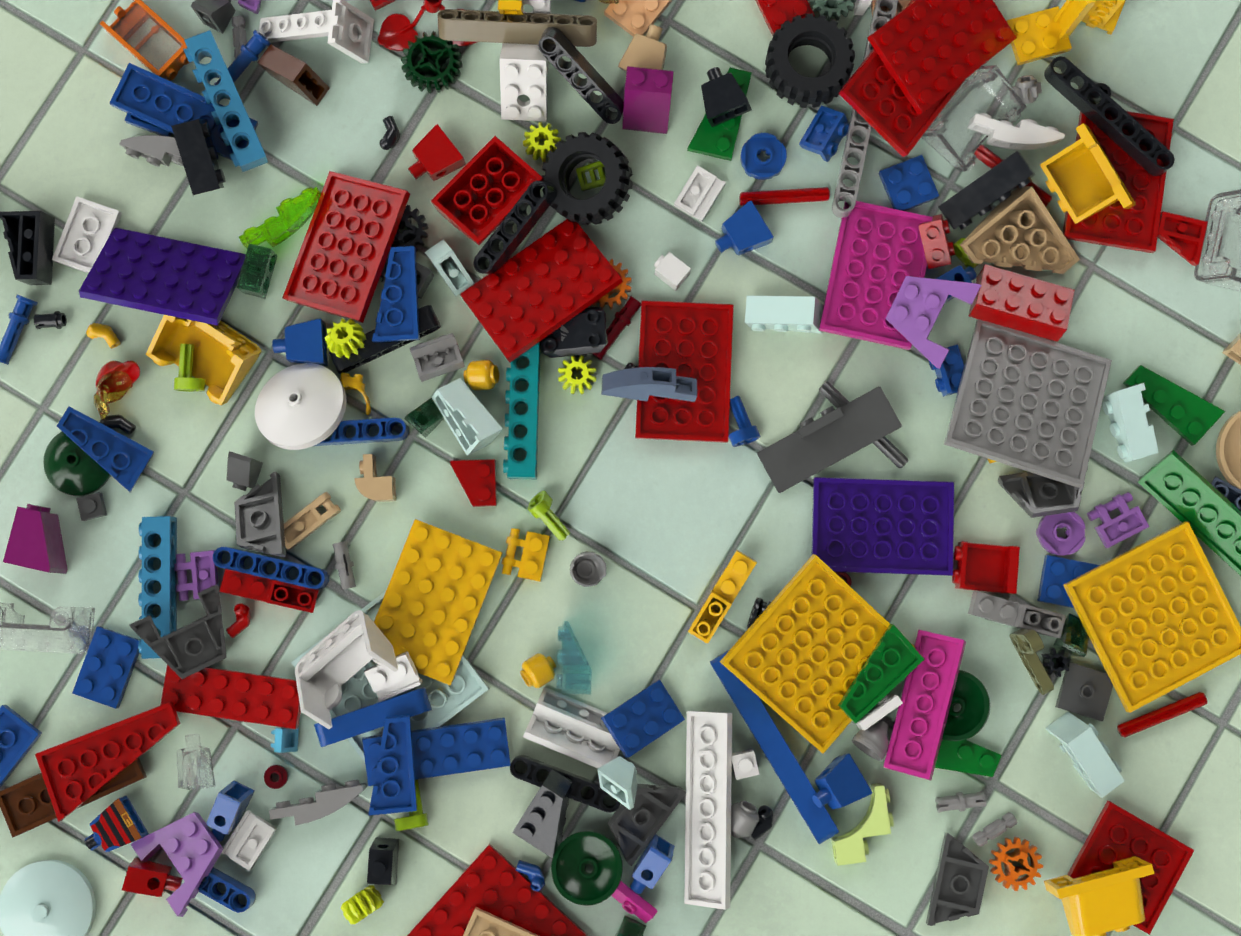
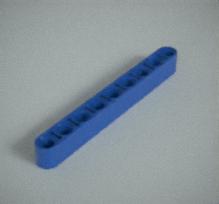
M726 651L710 661V664L820 845L838 834L839 830L825 806L819 808L813 802L812 796L816 791L760 698L720 663L722 658L728 653Z

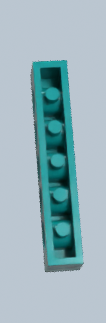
M540 342L511 362V368H506V381H510V390H506L505 403L509 404V413H505V427H509V434L504 437V450H508V459L503 461V473H507L509 479L537 480ZM521 358H526L529 360V365L521 369L517 367V362ZM520 381L529 383L526 391L520 392L516 389ZM519 404H526L528 406V411L523 415L516 413V407ZM520 426L527 428V434L523 438L515 436V430ZM519 449L527 452V456L523 461H517L514 458L515 452Z

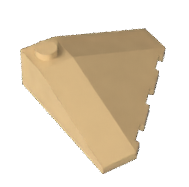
M1032 186L1015 189L1012 192V196L999 203L960 244L971 262L976 264L988 262L994 263V266L1009 268L1021 266L1025 270L1042 271V269L1053 270V273L1064 274L1080 260Z

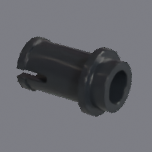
M55 311L54 314L34 315L36 329L50 327L61 329L67 323L66 315L60 311Z

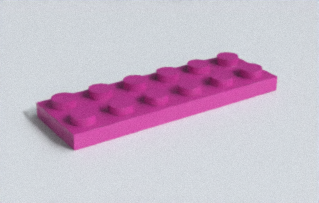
M918 630L915 649L924 660L906 677L901 696L903 704L899 706L884 768L932 780L966 645L965 640Z

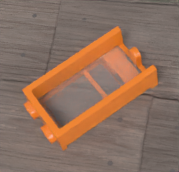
M133 0L134 2L126 10L118 6L114 10L118 18L111 26H108L103 20L101 21L100 25L155 75L172 81L177 76L178 71L189 63L183 50L187 48L185 39L142 0Z

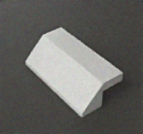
M543 688L523 738L595 768H600L617 758L620 748L601 717L607 714L606 712L549 688Z

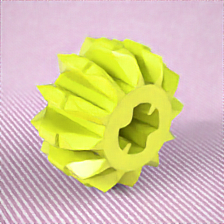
M539 122V128L531 125V132L524 133L526 140L523 141V146L527 147L525 150L527 155L533 154V160L536 161L541 156L542 162H545L548 152H554L557 149L555 144L561 141V138L557 137L559 134L557 129L551 130L552 125L550 123L544 128L542 122ZM540 139H545L544 145L539 144Z
M341 318L339 324L333 322V328L327 329L328 335L325 337V342L328 344L330 352L335 353L337 357L341 358L345 355L349 359L351 353L358 355L357 349L364 348L363 341L366 340V335L363 332L362 326L354 320L349 319L346 322L345 319Z
M573 355L571 356L572 363H569L567 360L562 361L566 368H558V372L564 374L558 377V381L565 382L562 386L564 390L572 386L571 394H575L576 388H579L580 394H584L583 386L589 390L592 389L588 381L596 382V377L591 374L597 371L596 368H589L592 364L591 360L583 364L584 356L581 355L579 361L576 362ZM577 370L578 373L581 370L582 378L579 380L578 377H576V380L573 379V371Z
M369 885L345 901L341 909L346 920L348 919L350 924H357L379 909L384 901L374 885Z

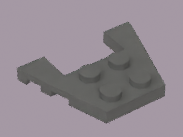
M218 584L197 593L207 615L169 634L160 637L150 615L129 624L134 632L181 679L227 658Z

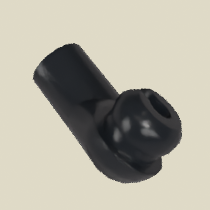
M119 414L104 416L100 420V423L111 429L120 428L128 435L132 434L136 428L133 423Z

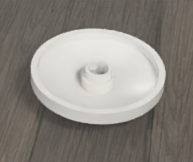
M301 363L287 367L275 374L259 393L255 405L256 424L265 438L277 447L288 450H301L317 445L335 431L344 416L347 403L344 386L330 369L322 365Z

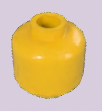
M481 360L470 362L467 370H464L463 376L465 383H468L472 390L478 391L493 389L496 383L499 382L500 374L498 366L494 365L492 361Z
M537 653L522 663L520 674L527 686L541 688L554 679L556 664L550 656L545 657L543 654Z

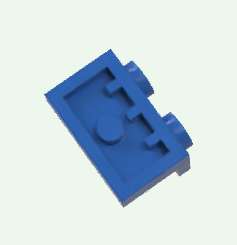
M821 105L799 145L805 150L821 155L824 161L829 162L831 157L836 154L840 141L848 133V119L844 113Z
M958 344L946 347L950 350L940 369L936 368L929 361L931 370H935L937 379H935L938 392H942L943 397L957 393L960 385L964 363Z

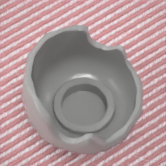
M585 551L578 554L572 560L570 575L577 584L583 587L595 586L606 576V563L600 555Z

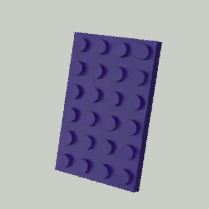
M115 228L79 289L80 298L218 326L248 263V255Z
M813 478L811 556L813 554L817 555L834 572L953 576L954 482Z

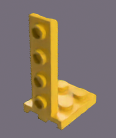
M1066 0L1061 9L1057 6L1007 20L1006 22L1017 37L1011 42L1017 65L1069 52L1072 49L1069 36L1092 8L1096 0Z
M1096 0L1095 4L1082 19V22H1085L1086 26L1107 31V34L1111 35L1126 0Z

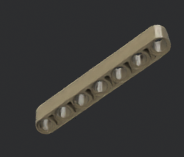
M445 9L438 12L439 37L448 41L538 45L545 29L555 27L574 46L590 47L594 46L597 42V19L587 15L543 13L504 15L500 14L499 11ZM546 39L548 43L555 44L552 39Z

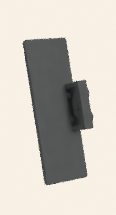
M876 387L837 409H834L833 406L820 412L821 418L815 421L812 417L800 423L801 428L757 453L778 493L789 489L902 427L881 387Z

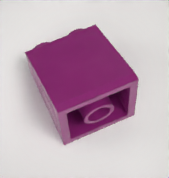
M627 66L622 129L667 134L674 71Z
M27 504L26 508L17 506L3 559L4 563L48 573L67 574L68 569L59 517L57 514L50 513L51 508Z

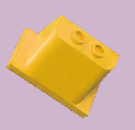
M1084 123L1075 128L1081 139L1040 164L1048 178L1045 181L1047 187L1052 193L1056 191L1060 198L1057 201L1058 205L1064 213L1068 211L1075 224L1080 223L1117 201H1120L1124 209H1129L1136 205L1093 132Z
M1135 856L1113 862L1114 868L1075 879L1064 875L1045 880L1044 884L1048 892L1062 900L1072 936H1106V932L1113 930L1116 932L1127 931L1131 925L1145 921L1140 878L1155 874L1152 864Z

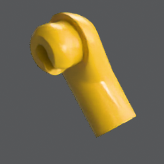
M93 323L86 330L89 338H104L111 349L121 344L112 328L108 325Z

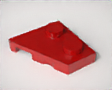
M1162 211L1158 238L1191 265L1196 266L1200 261L1208 222Z
M495 459L450 461V465L473 507L497 506Z

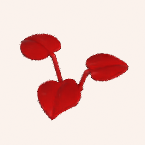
M424 0L423 6H421V10L412 24H410L409 19L405 15L392 14L388 16L381 25L378 36L379 44L394 51H403L404 48L410 49L408 41L415 43L414 37L415 35L418 36V33L413 28L417 25L425 11L437 13L438 11L445 10L442 0ZM453 41V44H457L458 47H465L477 43L469 41Z

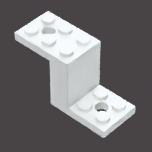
M520 0L523 5L529 4L534 9L532 12L523 11V13L551 14V0ZM502 43L500 53L501 120L547 122V73L549 61L540 52L538 45ZM527 95L530 100L523 102L519 100L518 96Z

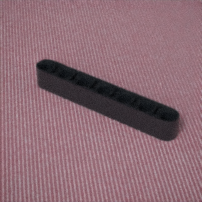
M1059 56L1051 61L1044 72L1047 82L1149 174L1161 176L1173 166L1175 158L1172 152L1070 60ZM1053 67L1059 68L1062 74L1055 72ZM1071 82L1077 84L1079 89L1073 88ZM1088 98H1092L1096 104H1091ZM1105 113L1110 114L1113 120L1107 119ZM1122 128L1127 129L1130 136L1125 135ZM1139 144L1145 145L1147 151H1143ZM1157 159L1163 162L1164 167L1157 163Z

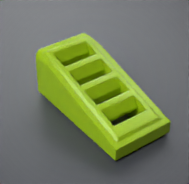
M600 161L576 169L582 191L604 185L606 177L603 169L604 165ZM598 169L600 176L599 180L595 176L594 170ZM585 172H589L592 182H587Z

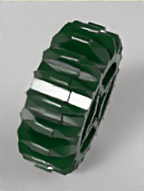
M434 31L431 33V36L423 32V38L421 39L415 35L416 42L408 41L410 49L404 48L403 53L405 56L401 57V62L404 64L401 68L406 73V80H411L410 83L413 87L418 85L421 92L427 87V91L430 94L433 88H436L438 93L441 92V86L449 89L448 82L455 84L456 79L454 76H460L459 68L463 67L462 61H460L462 55L458 52V45L453 44V41L437 37ZM429 48H438L439 50L432 51ZM422 52V59L414 67L417 56ZM428 57L435 63L436 68L429 62ZM450 58L448 67L442 73V65L445 64L446 60ZM433 74L435 77H426L425 75Z

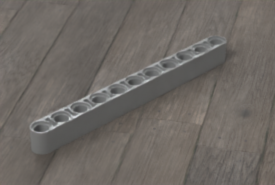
M898 0L875 1L868 36L876 31L875 28H880L895 16ZM886 6L890 11L884 12L880 7ZM868 39L866 43L863 61L866 59V57L870 54L871 50L873 49ZM854 108L852 109L832 203L833 214L839 218L848 217L856 204L872 128L867 121L858 119L857 114L859 113ZM852 136H860L863 142H855ZM849 157H854V158H856L857 161H858V164H857V165H852V164H850V163L848 162L847 158H849ZM844 179H849V180H851V181L853 182L854 186H852V187H847V186H845V185L843 184V180H844ZM839 201H845V202H847L848 205H849V208H848V209H842V208H840L839 205H838V202H839Z

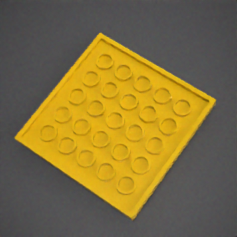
M1183 522L1063 584L1126 712L1131 713L1241 654V626L1189 522Z
M813 554L722 658L720 663L816 749L824 754L851 722L850 718L842 711L838 704L888 629L890 623L817 555Z

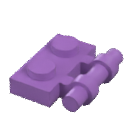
M1129 492L1123 495L1118 494L1112 497V500L1104 505L1099 504L1094 507V510L1087 513L1090 521L1100 518L1102 524L1094 528L1105 548H1109L1149 527L1139 506L1129 509L1126 504L1133 500ZM1116 508L1119 509L1121 514L1111 519L1108 513Z
M215 550L190 553L191 562H186L185 554H176L174 571H177L178 585H176V592H179V601L189 600L188 591L192 590L193 598L199 599L198 592L218 584L217 566L213 562ZM187 570L192 571V583H187Z

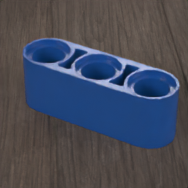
M214 867L209 875L205 876V882H201L198 887L200 893L237 913L246 911L256 900V894L252 888ZM219 882L226 886V893L218 891L217 885ZM239 894L246 896V905L239 903Z

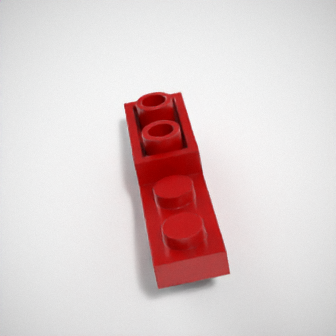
M225 569L219 592L313 613L319 590Z

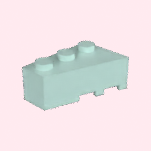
M747 296L745 324L753 331L773 329L778 332L796 331L822 334V331H819L823 305L813 296Z
M461 378L437 389L432 396L433 401L467 456L491 444L503 430Z
M1144 383L1118 390L1103 397L1102 407L1105 414L1109 416L1111 422L1110 431L1117 439L1119 445L1117 446V452L1119 457L1124 460V463L1159 453L1154 427L1152 424H1148L1146 412L1150 411L1148 403L1144 404L1141 391L1146 390Z
M1066 712L1046 727L1050 734L1060 740L1061 745L1059 747L1064 753L1067 751L1074 762L1073 766L1089 788L1101 798L1124 782L1120 774L1122 771L1121 767L1115 760H1111L1108 755L1111 753L1102 741L1098 740L1097 736L1099 733L1092 724L1089 723L1087 725L1070 712Z

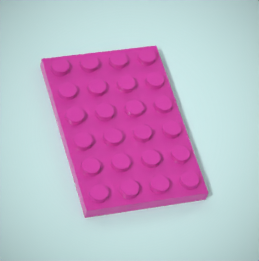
M856 201L851 214L848 217L841 218L819 331L910 350L912 344L885 318L905 277L925 278L927 261L918 226L921 223L932 221L933 217ZM845 202L843 209H848L849 205Z

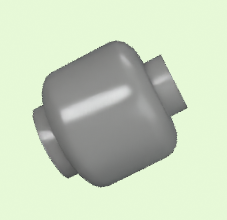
M741 801L731 806V835L733 837H749L753 833L760 819L757 808L753 804Z

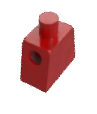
M437 124L413 148L412 152L417 162L410 166L408 170L415 179H418L427 172L431 179L436 181L465 166L466 163L464 157Z
M135 857L128 866L122 891L162 897L165 890L176 891L182 885L183 878L170 875L171 866L149 860L145 862Z

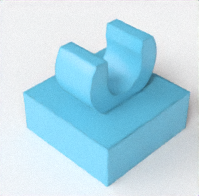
M275 728V730L271 731V734L275 735V743H271L274 752L298 751L299 728Z

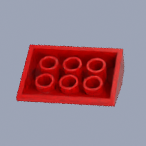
M494 136L431 202L436 210L454 227L480 245L501 224L530 184L534 181H543L544 179L500 139Z

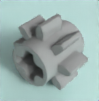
M1031 75L1019 77L1017 82H1015V86H1012V96L1016 97V100H1019L1021 104L1033 103L1036 101L1038 94L1042 93L1041 82H1037V79H1034V76Z

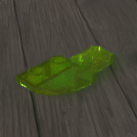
M310 187L300 193L301 195L295 198L283 200L280 206L276 207L280 216H272L266 219L264 224L258 227H250L243 232V235L239 236L243 246L250 250L267 241L272 247H275L292 236L314 213L321 195L317 187Z

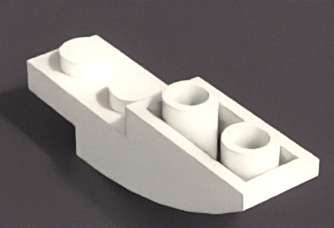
M976 113L969 120L967 127L968 129L988 135L986 144L1013 150L1045 148L1057 144L1065 137V134L1059 132L1057 128L1038 125L1036 121L1031 119H1022L1013 126V123L1009 121L991 119L992 117L985 113Z

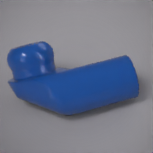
M519 860L516 871L528 876L531 883L530 887L533 891L538 892L542 890L545 885V877L541 868L535 864Z

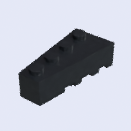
M1016 151L938 206L945 218L948 219L953 229L959 227L963 230L973 223L971 219L977 214L980 216L985 215L993 209L991 207L993 203L998 200L1002 203L1012 196V190L1018 186L1022 189L1032 182L1031 178L1035 173L1021 153Z

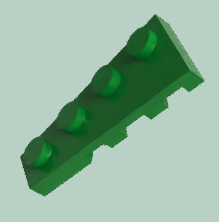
M730 67L727 73H732L743 93L747 96L752 72ZM705 114L687 151L731 161L742 115L711 127Z
M894 624L889 625L838 704L855 724L924 660Z

